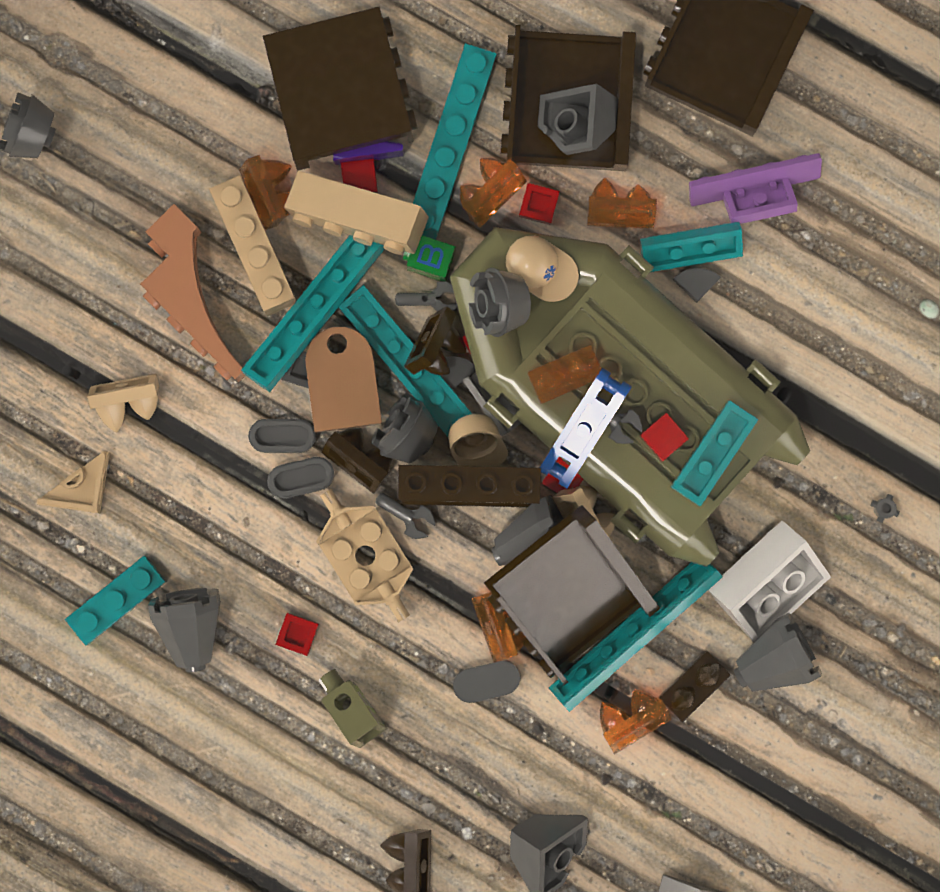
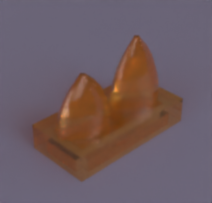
M260 155L248 158L239 169V172L265 230L277 227L284 218L290 215L284 208L289 192L275 191L274 186L285 179L291 169V165L279 160H261Z
M480 158V171L486 183L483 186L475 184L460 186L462 207L471 221L479 228L527 182L519 166L510 159L505 163L498 159Z
M605 177L596 185L592 195L589 196L587 226L654 229L657 199H652L649 193L639 184L633 187L625 198L619 197L613 184Z
M588 345L527 372V375L541 405L593 382L602 368L592 346Z
M489 592L474 597L471 600L493 662H498L517 656V652L524 646L521 641L526 636L523 632L518 636L515 635L504 621L509 616L508 613L504 611L499 614L487 599L492 594Z
M634 690L631 698L632 717H629L623 710L611 703L604 701L601 703L600 723L604 732L603 736L614 754L672 720L662 699L658 700L652 694L642 690Z

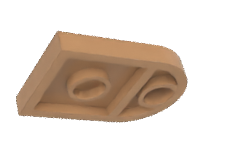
M332 327L319 333L311 341L305 359L314 432L319 433L382 424L374 357L367 340L357 331L347 327ZM336 335L343 336L347 340V348L339 354L332 353L328 349L329 340Z

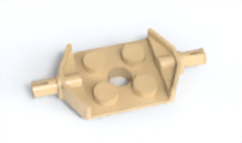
M333 489L326 491L333 503L330 502L326 493L321 494L320 498H322L330 511L331 517L316 543L324 552L355 605L385 603L386 606H389L399 623L403 620V617L397 607L405 618L410 616L400 600V592L414 570L375 506L345 507L341 505ZM362 546H370L375 551V560L370 565H361L356 559V553Z

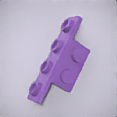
M819 153L801 155L785 161L769 162L762 166L744 170L737 169L730 173L712 177H701L698 180L689 182V201L691 206H697L723 200L730 222H739L740 224L797 212L798 203L791 185L819 179L821 177L822 159Z

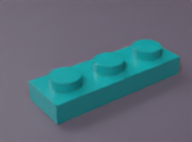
M739 222L641 238V256L654 267L651 272L742 257V228Z
M727 401L670 487L697 506H701L758 419L732 401Z
M143 556L69 615L65 621L84 645L88 646L167 581L148 557Z

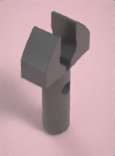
M437 282V287L431 293H397L395 296L397 306H431L436 311L446 306L452 311L458 309L457 304L445 305L440 300H436L441 298L443 294H454L452 285L448 282Z
M631 409L624 414L616 412L609 422L611 434L608 437L618 444L633 443L632 439L622 433L619 422L622 424L629 423L637 431L642 432L639 415Z
M380 493L376 498L375 502L378 506L404 521L406 526L404 534L412 539L428 537V535L415 528V523L412 521L413 518H423L435 526V520L431 511L423 505L417 510H410L384 493Z

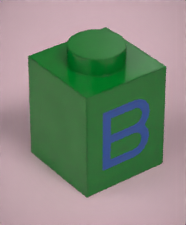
M422 235L415 254L404 252L403 260L408 261L406 265L407 271L446 282L456 247Z

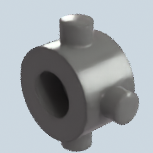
M887 494L884 499L872 500L870 506L874 507V513L878 517V522L883 523L884 519L891 518L892 516L898 517L900 511L897 510L896 504L893 501L894 496Z

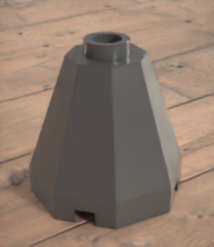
M552 495L540 499V504H531L494 539L495 547L492 548V553L499 566L507 565L563 520Z
M207 588L174 591L167 593V601L161 603L159 597L151 599L148 604L150 619L176 666L185 668L186 672L204 670L206 668L205 664L210 663L213 656L221 603L219 589L212 588L210 595L207 593Z
M790 613L777 618L736 660L738 668L734 669V673L743 688L748 686L753 692L806 684L821 677L822 671L820 667L813 668L814 665L811 661L816 658L800 627L796 622L789 625L793 618Z

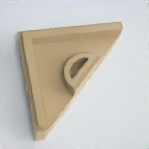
M102 451L101 454L76 470L43 497L38 498L37 505L100 514L110 452Z

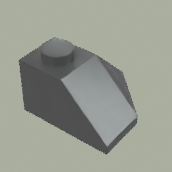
M598 84L540 95L538 127L567 155L596 150L616 130L618 98Z
M534 814L511 830L510 857L530 892H554L563 886L569 875L565 868L571 862L574 853L580 856L587 844V817L584 815Z

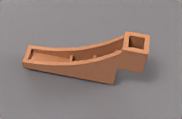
M173 204L146 231L147 235L152 239L148 245L161 258L166 254L168 257L140 283L147 291L143 297L156 310L162 306L170 314L166 320L180 334L186 330L194 338L190 344L203 357L209 353L217 361L213 367L227 381L233 377L237 382H240L245 377L241 371L243 367L221 339L210 317L202 293L197 259V237L202 232Z

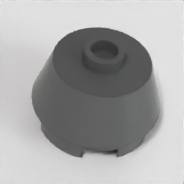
M18 92L15 102L20 103V105L12 104L2 138L0 139V150L9 153V157L38 158L43 146L50 147L56 129L51 127L55 113L33 94L29 97Z
M488 268L485 272H478L472 277L470 286L475 287V302L468 303L471 320L476 329L483 328L485 331L484 335L500 337L527 322L531 308L530 293L525 280L520 275L496 268Z
M405 397L400 398L387 412L390 416L384 423L382 430L376 428L372 437V444L380 449L382 456L405 463H412L429 451L434 443L433 438L436 435L438 424L421 400L415 401L411 397L408 399Z

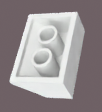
M781 521L722 575L723 578L708 591L723 610L754 642L777 618L787 613L792 614L831 576L807 541L784 521Z

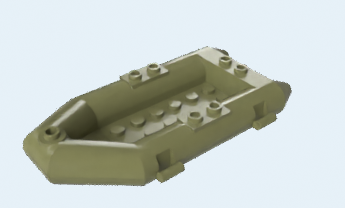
M494 227L450 276L479 385L492 396L483 407L508 429L518 419L551 449L602 368L611 373L610 377L621 384L624 381L631 385L632 388L616 411L618 414L627 413L629 409L639 415L643 432L664 413H667L689 439L661 462L639 437L642 432L637 431L631 424L619 422L622 433L634 441L629 444H618L608 437L611 434L610 424H608L579 469L578 474L619 510L610 521L635 544L645 534L668 556L708 566L720 552L707 520L714 510L763 456L798 465L810 452L797 415L772 393L780 384V381L756 359L745 369L645 279L654 267L630 245L619 255L605 243ZM536 235L564 251L575 261L579 272L578 284L573 293L564 300L547 302L530 293L531 308L527 322L500 337L484 335L485 331L483 328L476 329L474 327L468 303L475 302V287L470 286L471 279L476 273L485 272L488 268H496L508 272L506 268V255L510 246L517 239ZM623 259L641 273L638 278L620 263ZM749 374L754 375L767 389L762 391L747 378ZM603 388L598 394L600 398L608 403L614 396ZM500 395L518 410L515 415L511 414L496 400ZM730 400L757 418L758 421L703 504L697 506L670 486L727 401ZM559 456L565 463H567L568 465L571 464L570 462ZM627 510L643 523L641 529L623 515Z

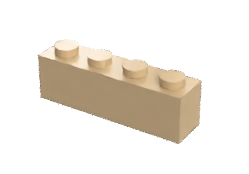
M299 170L284 206L293 217L292 221L308 228H311L312 224L322 226V230L338 237H341L342 233L352 235L355 241L371 246L373 242L384 245L383 248L398 255H402L404 251L415 254L429 218L419 205Z
M236 176L209 188L264 313L270 316L294 305L297 299L241 176Z

